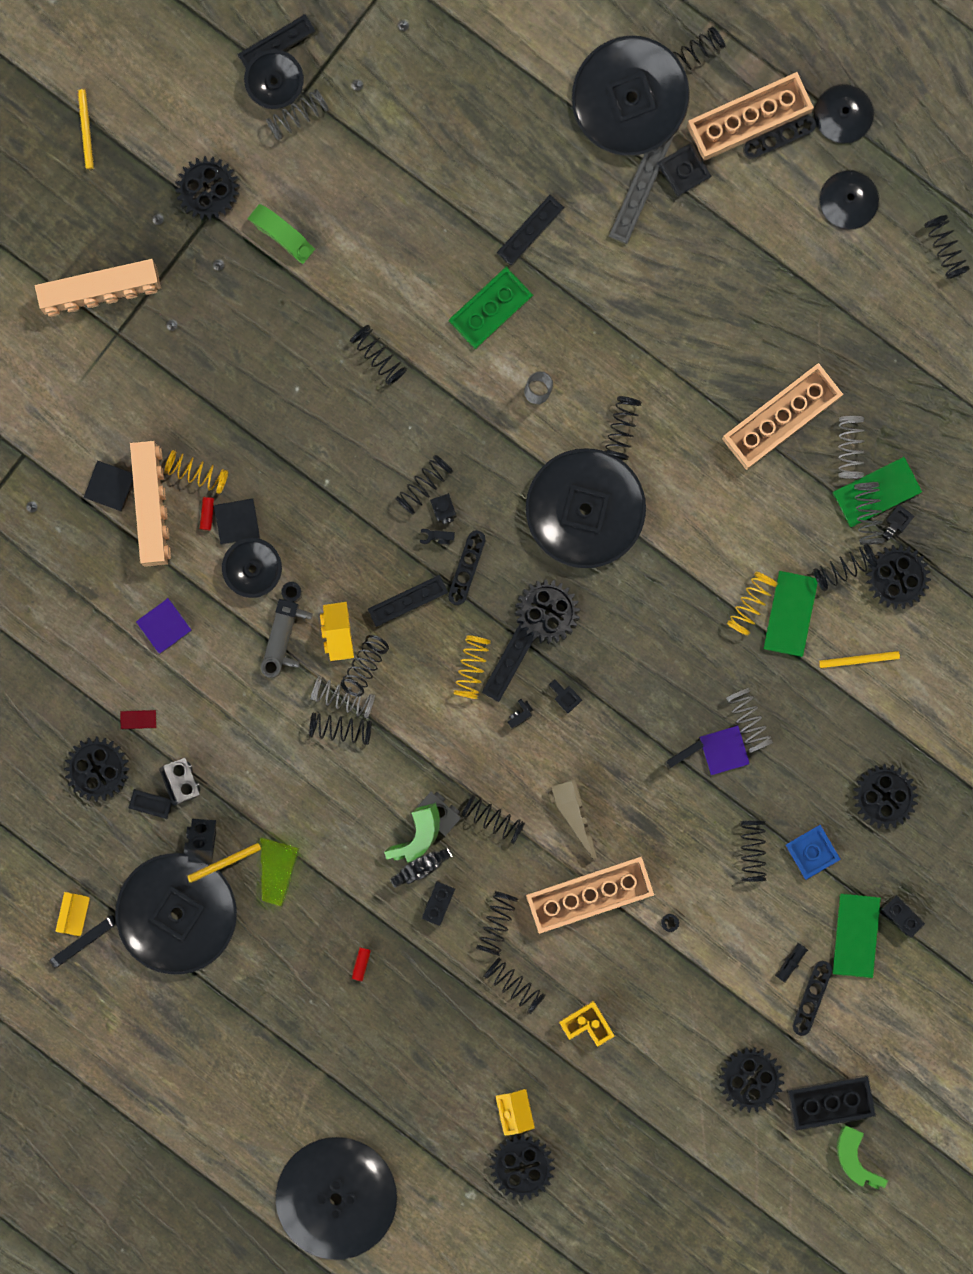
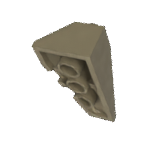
M572 780L552 786V791L549 792L551 803H556L557 808L591 858H597L591 834L588 830L586 816L582 809L583 805L576 781Z

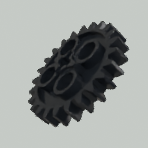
M204 156L203 162L196 158V164L189 161V169L183 167L185 174H178L182 180L175 182L176 185L180 186V188L175 189V192L181 194L177 197V200L183 201L180 205L181 208L188 207L186 209L187 214L193 211L194 219L199 214L201 221L204 220L205 216H208L209 221H211L214 215L219 220L220 213L227 216L225 210H233L230 205L231 203L237 204L234 197L240 196V194L235 190L239 189L240 185L234 183L239 179L237 176L232 177L235 171L234 169L228 171V163L222 166V159L216 163L214 156H212L210 161ZM208 171H214L215 177L213 179H206L205 174ZM218 179H223L221 182L216 183ZM192 182H197L199 187L197 190L192 191L189 189V185ZM207 185L208 187H210L211 191L208 192L207 190H205L204 186ZM225 187L227 191L224 195L216 194L218 188ZM200 194L196 199H193V196ZM204 198L210 199V204L206 207L200 205V201Z
M892 545L891 551L884 547V554L879 551L876 553L878 559H876L878 566L875 568L867 565L871 572L865 575L871 577V579L866 581V584H872L868 592L875 591L872 598L874 599L879 596L878 604L885 601L886 608L893 604L894 610L900 604L903 610L906 603L910 607L913 606L912 600L919 603L918 595L925 596L922 590L929 589L925 582L931 581L930 578L926 577L931 571L924 569L928 565V563L921 562L924 556L916 557L918 550L910 553V546L903 550V545H900L898 550H896L895 546ZM899 559H905L908 562L907 569H901L898 566ZM890 561H893L897 574H902L903 577L900 581L907 593H903L899 580H894L893 577L896 573L890 565ZM881 567L889 569V577L881 576ZM908 577L915 578L917 582L915 587L907 585ZM890 585H895L898 588L897 595L893 596L888 592Z
M547 579L544 580L543 585L536 581L535 587L529 584V591L523 589L522 594L524 596L519 595L518 600L521 603H516L515 607L520 610H517L515 615L520 616V618L517 619L516 623L523 624L520 630H527L526 637L530 634L533 635L532 641L538 637L540 638V644H542L544 639H547L548 645H550L552 639L558 643L559 637L565 640L567 638L566 633L571 635L573 632L571 628H576L577 624L574 621H578L580 618L578 615H575L580 612V608H575L578 601H572L575 594H568L569 587L563 590V583H560L557 587L555 586V580L552 581L551 585H548ZM543 595L548 601L543 603L539 601L538 596ZM556 605H563L565 607V611L561 612L557 610ZM546 609L550 610L548 615L545 614ZM531 612L537 613L538 616H539V619H537V620L532 619V618L529 616V613H531ZM552 621L556 623L557 628L552 629L548 627L547 622Z
M97 736L95 742H92L91 738H87L88 744L80 741L81 747L73 746L76 752L68 753L72 759L65 760L66 763L70 764L69 767L64 768V770L70 773L65 778L72 780L68 786L75 785L74 793L79 790L81 791L80 798L87 794V801H90L92 796H94L95 802L99 801L100 796L104 801H107L108 794L114 798V790L118 793L121 792L118 787L119 785L126 786L122 780L129 779L124 774V772L130 770V768L124 766L129 760L122 759L126 753H119L121 746L114 748V741L107 744V738L105 737L102 742H100ZM99 750H104L106 753L103 761L96 759V753ZM89 753L95 764L102 767L100 773L106 780V785L102 783L98 773H93L92 770L95 768L87 756ZM81 760L88 762V768L85 771H80L78 767ZM113 767L116 775L109 779L106 776V770ZM93 777L98 780V786L94 789L88 785L89 779Z
M883 764L882 770L875 765V772L867 769L868 776L861 774L863 781H856L860 787L853 788L858 793L857 796L852 797V799L858 800V803L854 805V807H860L857 814L864 813L862 820L865 821L869 818L870 826L877 822L876 826L878 829L882 824H884L885 829H888L890 823L893 828H896L897 821L903 825L904 821L902 818L904 817L909 820L910 816L907 813H915L911 806L918 805L917 802L913 801V798L919 796L913 793L917 786L910 785L914 779L907 780L906 777L909 773L906 772L902 775L901 767L894 771V765L887 769L886 764ZM882 777H887L890 780L889 787L883 788L880 785ZM872 784H875L883 793L888 792V798L897 804L899 809H895L888 800L882 801V794L875 790ZM898 790L902 791L905 795L902 802H898L895 799V793ZM869 791L876 794V800L873 803L868 802L866 799V794ZM884 805L891 808V813L887 817L881 813V808Z
M445 848L439 852L433 851L425 856L418 857L403 867L400 873L390 878L394 888L405 883L408 885L433 873L452 855L449 849Z
M745 1047L744 1053L737 1049L738 1056L735 1057L733 1054H730L732 1060H724L728 1065L727 1068H720L725 1072L724 1075H719V1078L724 1079V1082L720 1083L719 1086L725 1087L721 1093L728 1094L727 1102L732 1099L734 1100L732 1107L739 1104L740 1111L747 1107V1112L750 1113L751 1108L754 1107L756 1113H758L759 1106L766 1110V1103L773 1106L771 1099H779L776 1092H783L778 1087L785 1084V1082L779 1080L780 1077L784 1076V1073H778L782 1066H775L777 1058L770 1060L771 1053L769 1052L764 1056V1049L762 1048L759 1053L756 1052V1047H753L751 1052ZM747 1060L754 1062V1068L751 1071L744 1069V1063ZM762 1065V1069L754 1078L756 1083H750L746 1092L741 1095L740 1092L748 1083L747 1076L752 1077L758 1066ZM763 1072H769L771 1075V1079L767 1083H763L760 1080ZM735 1077H741L743 1080V1084L738 1088L732 1085V1080ZM753 1088L759 1090V1097L757 1099L749 1098V1091Z
M522 1134L519 1140L514 1135V1141L506 1138V1145L501 1142L499 1143L501 1150L494 1149L497 1157H491L495 1164L490 1165V1168L495 1169V1171L490 1176L497 1177L493 1183L501 1184L498 1188L499 1191L504 1188L506 1189L505 1196L511 1192L512 1199L520 1195V1200L523 1201L524 1195H527L528 1199L531 1200L532 1193L538 1197L539 1189L543 1192L546 1191L543 1186L544 1184L551 1185L547 1179L554 1178L550 1170H554L555 1166L549 1164L554 1161V1158H548L551 1150L544 1151L547 1145L545 1143L540 1146L539 1138L533 1142L532 1135L529 1136L528 1140L525 1139L524 1134ZM531 1149L536 1153L533 1160H527L524 1157L526 1150ZM508 1154H512L516 1158L515 1163L512 1165H508L504 1161L505 1156ZM537 1161L540 1162V1165L526 1167L525 1172H521L518 1169L505 1173V1169L519 1167L520 1162H523L524 1165ZM533 1169L540 1172V1177L537 1180H532L529 1177V1172ZM513 1174H517L521 1178L520 1183L517 1185H513L509 1181L510 1176Z

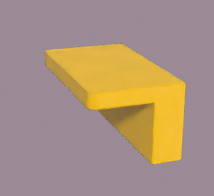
M64 892L55 932L81 936L90 897Z
M526 1089L496 1096L504 1136L519 1134L535 1128Z

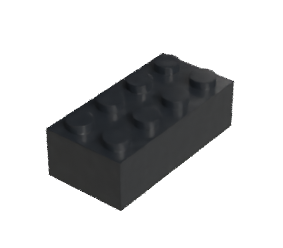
M868 1075L787 1089L795 1131L876 1116Z

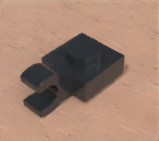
M898 504L886 520L890 526L882 537L888 541L896 530L902 533L914 518V515Z
M421 529V533L428 534V539L420 540L421 544H429L432 540H436L438 544L450 545V542L455 540V532Z
M555 679L549 684L558 694L554 700L567 714L582 701L570 686L564 689Z

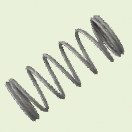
M862 416L839 417V421L842 422L839 424V427L852 430L839 435L841 439L852 441L839 446L840 449L851 452L839 456L840 460L851 462L839 467V470L843 471L839 473L840 478L864 477L863 472L841 469L844 466L864 464V462L841 458L846 455L864 453V451L849 450L841 447L847 444L864 442V440L841 437V435L848 433L864 432L865 430L841 426L844 423L864 422L865 418Z
M318 676L310 699L316 700V702L320 701L327 689L326 705L328 706L338 690L336 708L339 709L348 693L346 692L338 707L341 689L339 683L331 700L327 703L331 680H328L321 696L317 700L322 677ZM348 694L346 705L347 713L351 711L358 697L355 698L352 706L348 710L350 694ZM369 694L362 710L358 714L361 696L359 697L356 711L357 716L361 715L367 704L364 718L368 719L375 699L373 694Z
M746 688L744 690H741L735 694L726 697L728 703H734L749 699L746 702L739 705L738 707H736L735 709H733L732 713H738L753 709L736 721L737 723H742L757 719L753 723L743 728L741 730V733L762 729L759 732L752 735L751 737H749L748 739H746L745 741L746 743H750L766 739L757 746L750 748L749 752L751 753L769 744H772L773 741L772 739L769 740L771 738L770 736L750 740L754 736L764 731L766 729V726L744 731L745 729H747L748 727L752 726L753 724L762 719V716H758L740 721L742 718L746 717L758 708L757 706L735 711L753 699V696L731 701L734 698H737L743 694L750 692V688Z

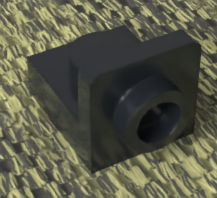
M449 493L430 500L438 523L448 524L454 521V517H457Z
M518 700L523 712L520 713L518 710L509 716L508 724L511 729L532 717L530 712L533 709L528 701Z

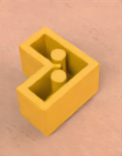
M347 602L323 605L324 613H320L321 625H325L321 627L322 638L327 639L324 642L325 654L329 653L330 661L354 658Z
M594 1001L559 1021L569 1040L585 1030H588L597 1047L615 1037Z

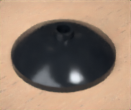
M270 49L258 53L250 60L244 73V85L249 97L257 105L266 109H282L291 105L299 97L303 89L304 76L299 62L291 54L282 50ZM273 78L278 80L276 85L271 84Z
M841 84L827 89L819 97L814 110V118L818 130L824 137L835 143L848 144L860 140L867 134L873 123L874 109L870 98L864 91L852 85ZM847 108L849 110V113L844 114L842 112V109Z
M853 170L841 171L832 175L824 183L819 198L820 208L824 217L832 225L845 230L858 229L868 224L875 216L879 206V193L874 182L865 174ZM852 194L854 200H849L847 195Z
M245 538L239 540L224 555L222 561L224 581L234 593L242 597H262L271 592L281 578V558L276 549L262 539ZM251 566H256L257 570L256 572L251 573L249 571V568Z

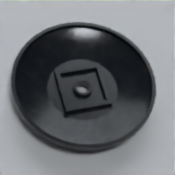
M642 36L618 37L598 46L581 64L572 88L573 112L582 132L592 143L601 149L623 156L649 153L668 142L681 127L687 114L690 99L687 74L676 55L663 44ZM636 92L637 100L630 103L627 99L628 94Z
M590 448L574 449L555 456L538 471L528 490L526 518L534 540L548 556L570 567L596 568L618 560L635 544L645 522L646 500L638 477L625 462L614 455L606 454L602 450ZM583 504L590 505L591 513L583 515L580 512V506Z
M169 853L145 861L128 876L119 892L116 903V925L125 948L142 965L164 974H187L208 966L227 948L234 934L237 921L236 900L230 884L219 870L192 883L189 882L187 877L211 864L188 863V854ZM174 908H180L183 912L182 917L178 920L172 917L171 913Z
M346 1137L323 1138L301 1148L285 1165L276 1189L277 1214L287 1235L304 1251L325 1259H348L361 1255L373 1248L389 1230L397 1207L396 1183L385 1160L368 1145ZM334 1193H338L342 1197V1202L338 1205H334L330 1201V1197Z

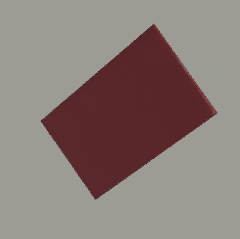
M156 710L120 711L121 729L156 728Z

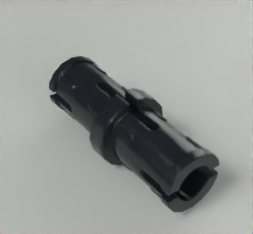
M797 943L791 954L785 957L784 964L775 976L786 983L794 969L799 967L798 964L808 949Z

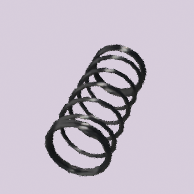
M711 26L710 28H708L709 38H707L703 34H699L700 44L697 43L695 40H691V50L686 46H682V56L677 52L673 53L677 54L686 63L688 68L692 71V68L690 67L684 56L683 47L686 48L694 56L698 64H701L694 53L691 42L696 43L702 49V51L705 53L708 59L710 57L702 45L700 36L705 37L717 53L718 50L715 47L710 37V34L721 49H724L726 47V44L720 33L717 31V29Z
M942 215L926 222L924 228L938 226L928 236H942L932 246H946L937 253V256L945 257L951 255L941 264L942 267L956 265L945 274L946 279H951L969 271L970 266H964L950 272L967 260L943 265L947 260L963 250L939 255L943 250L958 242V240L946 244L935 245L939 240L954 232L952 230L930 236L935 230L950 222V220L945 221L948 219V215Z
M366 325L353 335L350 342L353 344L361 340L357 346V351L368 348L364 359L376 355L371 363V367H376L383 363L378 371V375L391 371L385 379V383L391 385L407 371V368L402 367L389 378L392 372L401 364L399 362L387 371L380 373L384 365L394 356V353L380 363L373 365L376 358L387 345L373 355L366 357L369 350L380 339L378 337L369 345L359 349L361 343L373 331V329L370 330L371 326Z
M618 396L617 401L619 402L615 406L626 413L613 414V417L622 423H613L610 427L621 434L614 433L608 435L610 440L618 444L606 445L605 448L607 450L605 452L621 460H628V455L607 448V446L631 448L630 445L618 442L610 438V436H634L612 427V425L636 427L634 424L618 419L615 415H639L626 411L617 405L641 406L642 402L634 398Z
M437 455L433 456L435 461L429 460L431 467L437 475L426 468H422L423 474L430 483L419 476L414 477L423 491L411 484H407L409 491L417 500L404 492H400L402 498L399 496L395 497L396 501L412 515L415 514V511L402 494L421 506L423 504L409 486L415 488L428 498H430V495L421 486L417 478L437 490V487L424 470L445 482L431 462L449 474L453 472L452 468Z
M867 543L863 546L866 555L859 546L865 570L861 568L851 551H849L854 564L855 575L849 570L842 557L839 556L846 580L841 577L832 561H830L836 585L830 580L821 565L820 568L823 576L817 568L813 569L814 576L822 591L828 590L827 579L833 586L838 585L837 575L846 582L848 579L846 569L852 576L856 577V564L863 572H866L867 565L865 559L872 567L876 568L878 563L870 546Z
M366 636L365 642L361 645L362 650L357 652V658L352 661V667L347 670L348 675L344 676L340 682L342 689L352 696H363L364 688L368 687V684L358 676L349 675L350 669L353 668L363 678H373L368 670L354 666V661L358 660L365 668L372 671L378 669L372 661L382 662L381 656L371 650H363L364 644H367L369 648L380 654H386L389 650L387 642L379 636ZM368 638H374L379 640L386 646V648L379 643L368 641ZM370 643L377 644L381 646L384 650L378 649L372 646ZM363 651V653L372 661L364 658H359V653ZM365 651L377 655L381 660L377 661L372 659L365 653ZM360 660L370 662L376 669L367 667ZM355 668L368 672L371 677L363 676ZM351 677H356L366 683V686H362L358 682L354 681ZM344 682L356 685L362 693L352 692Z
M312 713L309 738L313 737L319 719V737L323 739L330 720V739L332 741L336 737L340 724L341 741L344 742L351 724V739L354 744L357 741L362 725V742L364 745H369L372 720L367 722L365 742L364 720L361 719L354 740L352 717L350 718L344 739L341 716L332 738L331 715L328 716L325 730L321 737V714L319 713L316 719V713Z
M472 794L461 816L467 818L479 803L473 821L475 824L480 820V818L489 808L483 824V829L487 828L488 825L495 818V816L498 814L497 820L493 828V834H495L500 829V827L508 818L506 827L502 835V839H505L512 831V829L515 827V825L518 823L514 836L511 840V843L514 844L521 830L523 829L525 822H521V820L518 819L511 827V829L508 831V833L505 835L511 818V814H508L495 831L501 814V809H499L494 814V816L486 825V821L488 819L492 807V804H489L482 812V814L479 816V818L476 820L480 806L482 804V798H480L477 801V803L467 814L470 806L472 805L476 797V795Z
M740 821V826L742 828L761 831L741 835L740 837L742 839L761 841L760 843L741 846V849L762 852L760 854L741 857V860L762 863L760 865L743 867L741 870L744 872L763 874L754 877H743L741 878V881H767V878L765 877L767 875L766 873L744 870L748 868L766 865V862L744 859L748 857L766 854V852L762 850L744 848L748 846L765 844V840L747 838L744 836L765 833L766 830L760 828L746 827L744 825H765L766 821Z
M494 891L495 893L493 898L511 908H504L499 906H489V908L509 919L486 916V919L505 929H498L487 926H483L482 928L485 931L499 937L502 940L487 937H479L481 941L495 947L498 950H493L481 945H477L476 948L500 956V952L502 950L499 947L483 939L498 942L505 941L503 937L489 931L488 929L508 931V928L490 918L511 921L512 918L494 908L514 911L515 908L513 906L498 898L509 899L515 902H518L519 899L498 891Z
M498 957L483 977L488 979L504 965L493 984L496 986L512 972L502 989V993L506 992L521 978L510 999L513 1000L529 986L519 1003V1007L537 993L527 1011L530 1015L544 999L545 994L542 993L539 996L540 990H536L523 1002L532 983H528L514 995L523 980V976H520L506 988L515 969L510 970L497 982L506 966V962H503L496 968L501 961L500 957Z

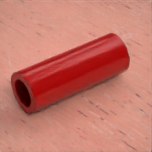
M202 497L200 530L211 531L214 498Z
M359 948L351 979L363 982L371 950Z

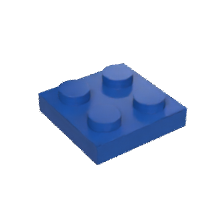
M821 825L785 844L805 880L841 860Z

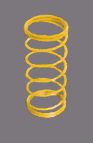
M171 451L164 468V474L170 476L178 467L177 476L178 479H181L188 470L187 480L188 483H191L199 473V487L205 483L209 476L208 490H212L219 480L216 493L221 494L228 477V470H221L216 482L210 489V479L214 465L211 466L206 478L200 485V475L204 462H201L195 476L189 481L194 458H191L185 472L179 477L184 455L182 453L175 468L169 474L176 457V451Z
M757 571L754 574L757 578H752L751 581L760 590L751 587L746 588V591L756 600L741 597V601L750 609L736 606L737 612L744 618L730 616L732 621L729 620L727 622V625L747 636L750 634V631L739 625L732 617L755 625V622L742 614L737 608L745 609L757 615L761 614L749 606L743 598L766 606L765 603L751 594L748 589L771 596L753 580H758L774 587L778 585L776 581Z
M467 635L466 642L481 649L466 648L463 649V652L480 660H460L462 664L476 670L463 669L459 670L458 673L475 681L457 680V685L471 691L454 690L453 694L478 699L476 694H479V691L458 682L482 683L478 679L461 673V671L483 673L484 670L463 661L486 662V660L465 650L488 652L489 649L470 641L490 645L491 641Z

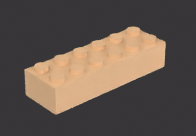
M796 72L689 120L687 127L702 160L706 161L812 113L814 107Z
M153 259L38 284L35 285L39 308L45 315L48 314L51 317L59 315L60 311L64 310L75 312L82 306H87V308L99 306L100 302L104 301L114 303L118 301V298L126 297V299L138 297L137 294L144 292L146 295L157 293V289H161L156 264Z
M818 363L725 434L722 440L744 468L748 470L839 400L843 393Z
M155 441L130 443L140 563L144 567L167 565L168 559H171V550L166 544V540L169 539V528L164 520H168L167 508H165V505L163 506V500H166L165 488L161 486V480H164V470L159 464V460H163L162 449Z
M638 857L527 894L526 896L540 934L653 896L654 892L642 857Z

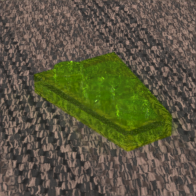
M260 837L262 901L283 907L300 848Z

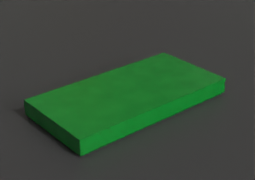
M506 266L457 311L448 322L476 350L533 297V294Z
M902 457L832 492L849 527L852 528L862 523L857 520L859 516L872 513L856 509L857 506L872 501L855 499L856 495L869 491L854 489L855 484L879 483V487L870 488L880 489L879 491L864 494L857 498L880 499L881 501L861 506L858 509L881 510L882 512L922 493V490L905 457ZM880 513L862 517L860 520H868Z
M779 571L778 585L775 588L763 649L803 657L818 583L814 577Z
M840 893L832 974L873 978L880 897Z

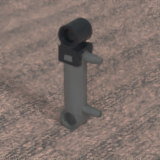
M288 582L283 585L281 594L284 600H278L274 622L261 664V671L268 678L278 677L282 671V665L298 668L300 664L299 661L285 657L296 617L312 619L313 614L299 609V604L296 602L301 599L302 590L295 582ZM291 587L297 589V595L293 598L288 597L286 594L287 590ZM273 662L276 664L277 669L274 673L266 671L268 663Z

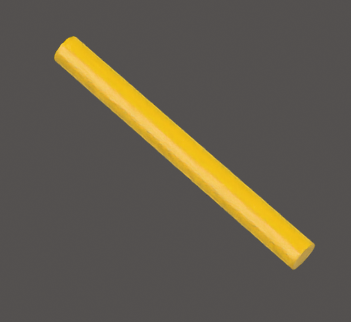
M81 89L78 90L85 166L86 169H93L86 90Z
M899 651L819 660L820 668L894 660L900 659Z
M259 843L247 847L188 875V880L192 883L260 851L261 847Z

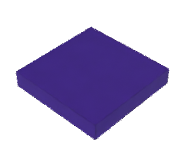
M169 598L136 621L159 654L192 631Z
M739 726L699 737L704 745L703 751L710 775L750 764Z

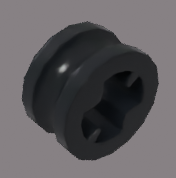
M666 914L661 919V927L667 932H673L679 927V919L673 914ZM669 917L674 918L673 922L676 923L674 928L671 926V929L666 928L667 924L664 923L666 918L669 920Z

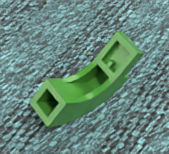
M259 204L247 218L261 232L279 243L301 264H304L315 250L297 230L262 204Z
M436 803L417 807L412 812L416 826L414 840L390 846L384 852L386 859L394 858V860H400L406 857L408 863L421 857L432 846L438 836L440 817Z
M843 1124L837 1140V1155L842 1169L848 1177L862 1187L865 1181L868 1180L867 1184L879 1189L880 1186L885 1188L888 1180L864 1169L858 1160V1147L864 1133Z

